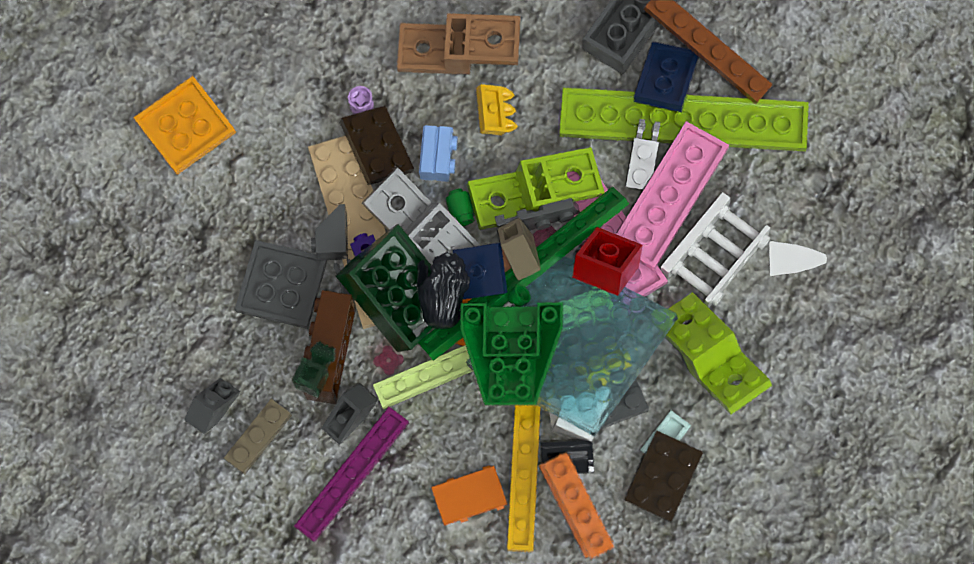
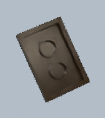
M386 106L341 118L339 123L368 185L382 182L395 168H399L404 175L412 173L414 167Z
M656 431L625 501L672 523L704 452Z

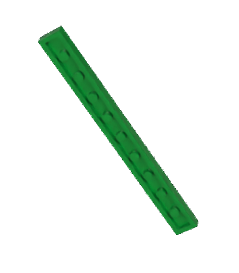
M611 187L536 247L541 267L540 271L518 280L511 267L505 272L506 294L473 298L468 303H487L489 307H502L509 301L508 295L517 285L527 287L588 238L596 227L601 228V226L628 206L627 199L614 187ZM461 319L452 328L434 329L418 343L433 361L463 338L460 329Z

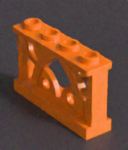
M560 454L538 465L584 558H594L612 549L614 545L568 454Z

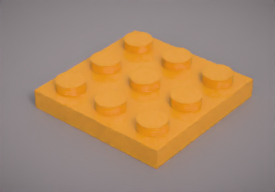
M191 76L133 117L176 175L236 133L234 127L194 76Z

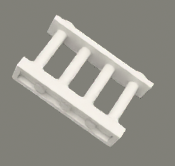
M723 192L661 266V271L667 280L672 274L675 276L679 275L706 295L707 298L704 304L708 308L712 304L716 306L724 296L722 291L758 248L762 250L770 240L768 236L770 227L766 225L759 233L730 211L729 204L731 198ZM719 218L721 220L725 219L753 240L745 251L715 230L714 224ZM703 237L706 239L709 237L738 259L730 270L699 248L700 245L698 243ZM688 255L696 257L722 277L714 289L684 267L683 261Z

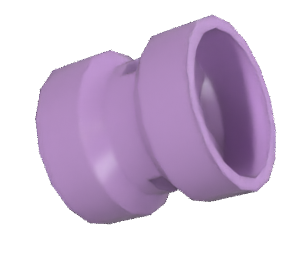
M357 86L351 89L348 94V101L353 114L374 109L372 93L368 88Z

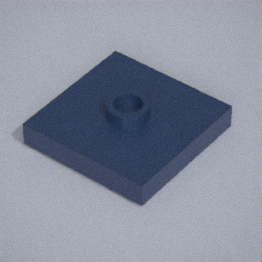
M501 243L453 250V254L456 253L459 258L463 259L466 266L465 271L470 276L469 289L464 293L463 300L507 293Z

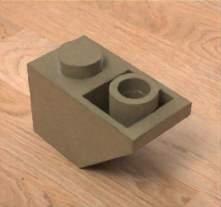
M520 217L497 228L503 251L518 280L541 270L534 236Z

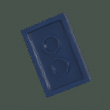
M652 41L634 95V102L682 112L699 56L691 49Z

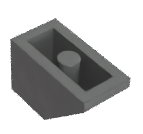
M340 204L315 229V238H311L312 253H316L318 261L348 259L347 210L345 204Z
M356 385L342 394L321 429L340 445L367 418L378 400L362 385Z

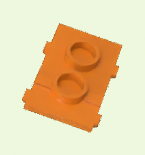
M490 465L483 467V470L457 479L453 477L447 479L445 483L431 487L444 526L458 521L463 523L468 521L470 517L496 508L498 511L504 509V506L507 505L495 467H490Z

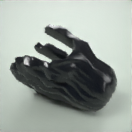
M446 252L435 257L433 264L430 266L431 272L429 277V268L425 265V260H421L417 264L416 288L423 319L428 326L434 329L452 328L461 319V303L464 293L469 289L470 276L465 271L466 266L463 259L459 258L456 253Z

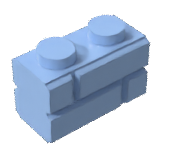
M423 126L419 166L420 179L448 182L450 181V174H455L456 159H452V150L457 151L458 136H454L453 128Z

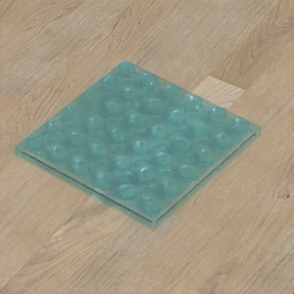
M564 256L525 287L531 295V300L522 307H537V303L563 302V331L537 406L595 437L678 318L677 313L626 287L617 296L572 278L575 261ZM469 358V359L467 360L466 364H467V367H468V368H470V369L473 370V367H472V364H471V361H470V358Z

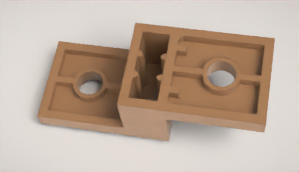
M447 13L446 25L400 23L397 71L470 74L471 64L518 65L521 18L520 16ZM492 35H498L502 40L500 43L493 45L488 42V38ZM420 44L429 45L430 49L426 53H419L416 50Z

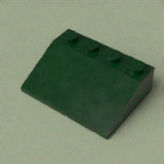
M396 224L354 257L336 275V278L352 295L354 300L397 352L412 350L432 329L423 319L416 288L418 262L425 260V265L429 268L428 277L431 272V264L399 224Z

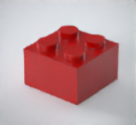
M596 227L575 256L572 278L618 296L639 268L643 245Z

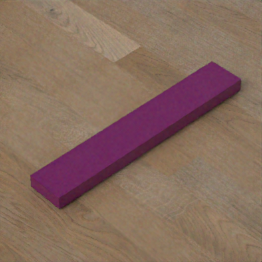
M388 407L294 527L315 543L408 426L409 421Z

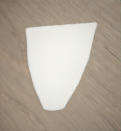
M769 241L770 276L798 273L827 262L826 254L811 248Z

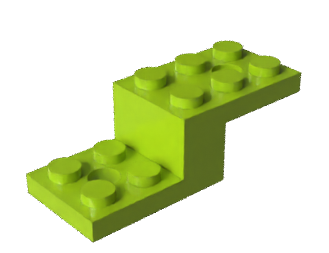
M592 147L522 160L516 172L471 180L467 183L479 230L498 227L495 216L504 215V218L507 219L515 217L517 211L526 209V211L533 210L536 212L539 211L540 206L569 198L576 202L600 197L605 193ZM570 171L577 172L580 180H570L567 173ZM499 196L503 199L504 204L496 206L491 202V198Z
M693 292L652 320L654 326L682 354L689 373L730 415L772 386L770 379L741 352L734 332ZM687 320H692V322L687 325L682 324ZM736 380H742V382L736 386L731 385Z

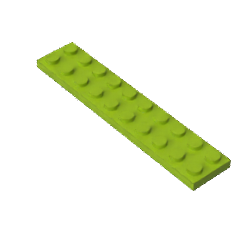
M563 88L560 137L634 141V138L637 137L639 120L643 119L646 125L642 139L652 141L653 125L655 122H660L657 142L672 144L687 121L729 144V147L806 152L809 102L760 99L755 105L748 98L687 95L682 112L634 102L635 92Z

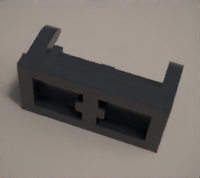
M580 440L541 443L542 463L560 454L567 453L578 474L594 473L593 440L592 442Z

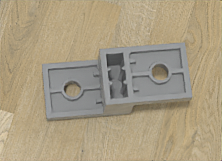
M395 168L362 202L366 209L388 231L396 224H399L431 265L434 258L443 253H451L454 249L481 246L441 203H431L399 168ZM394 196H399L402 199L403 205L399 210H394L391 206V199Z

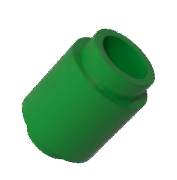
M463 189L450 191L448 193L449 196L445 198L449 213L463 227L472 224L475 221V213L469 192L463 191Z

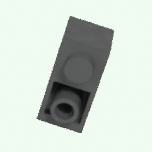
M219 378L193 398L184 420L203 434L207 433L219 423L239 396L240 391L229 382Z

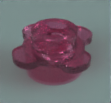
M385 346L383 352L376 356L373 362L386 375H393L398 366L403 364L404 358L402 355L396 354L391 346Z

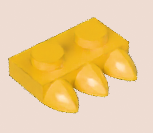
M480 84L476 87L480 133L503 135L514 131L518 125L505 117L513 115L516 109L504 101L512 99L515 94L502 86Z

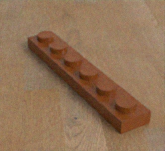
M650 0L643 10L755 105L773 85L674 0Z

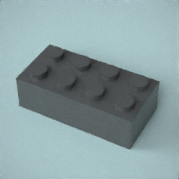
M610 0L584 36L583 50L623 75L660 24L643 10L650 0Z

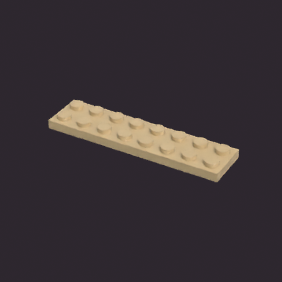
M346 136L309 146L308 148L328 215L340 204H345L347 210L348 259L352 260L354 254L350 243L354 242L353 239L357 235L367 233L370 236L373 234L375 240H377L386 231L384 226L362 204L373 189L371 185L367 184ZM342 259L345 267L347 265V259ZM355 301L363 329L375 326Z

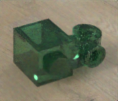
M318 341L310 350L311 360L302 358L292 378L294 387L318 398L329 377L327 369L336 359V348L329 347V345H324L323 342Z

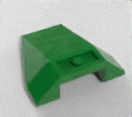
M563 302L537 303V307H489L487 303H461L460 329L484 405H537L563 331Z

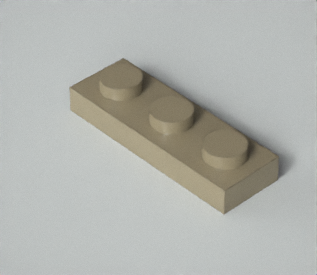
M270 399L224 457L225 461L245 475L290 419L291 413Z

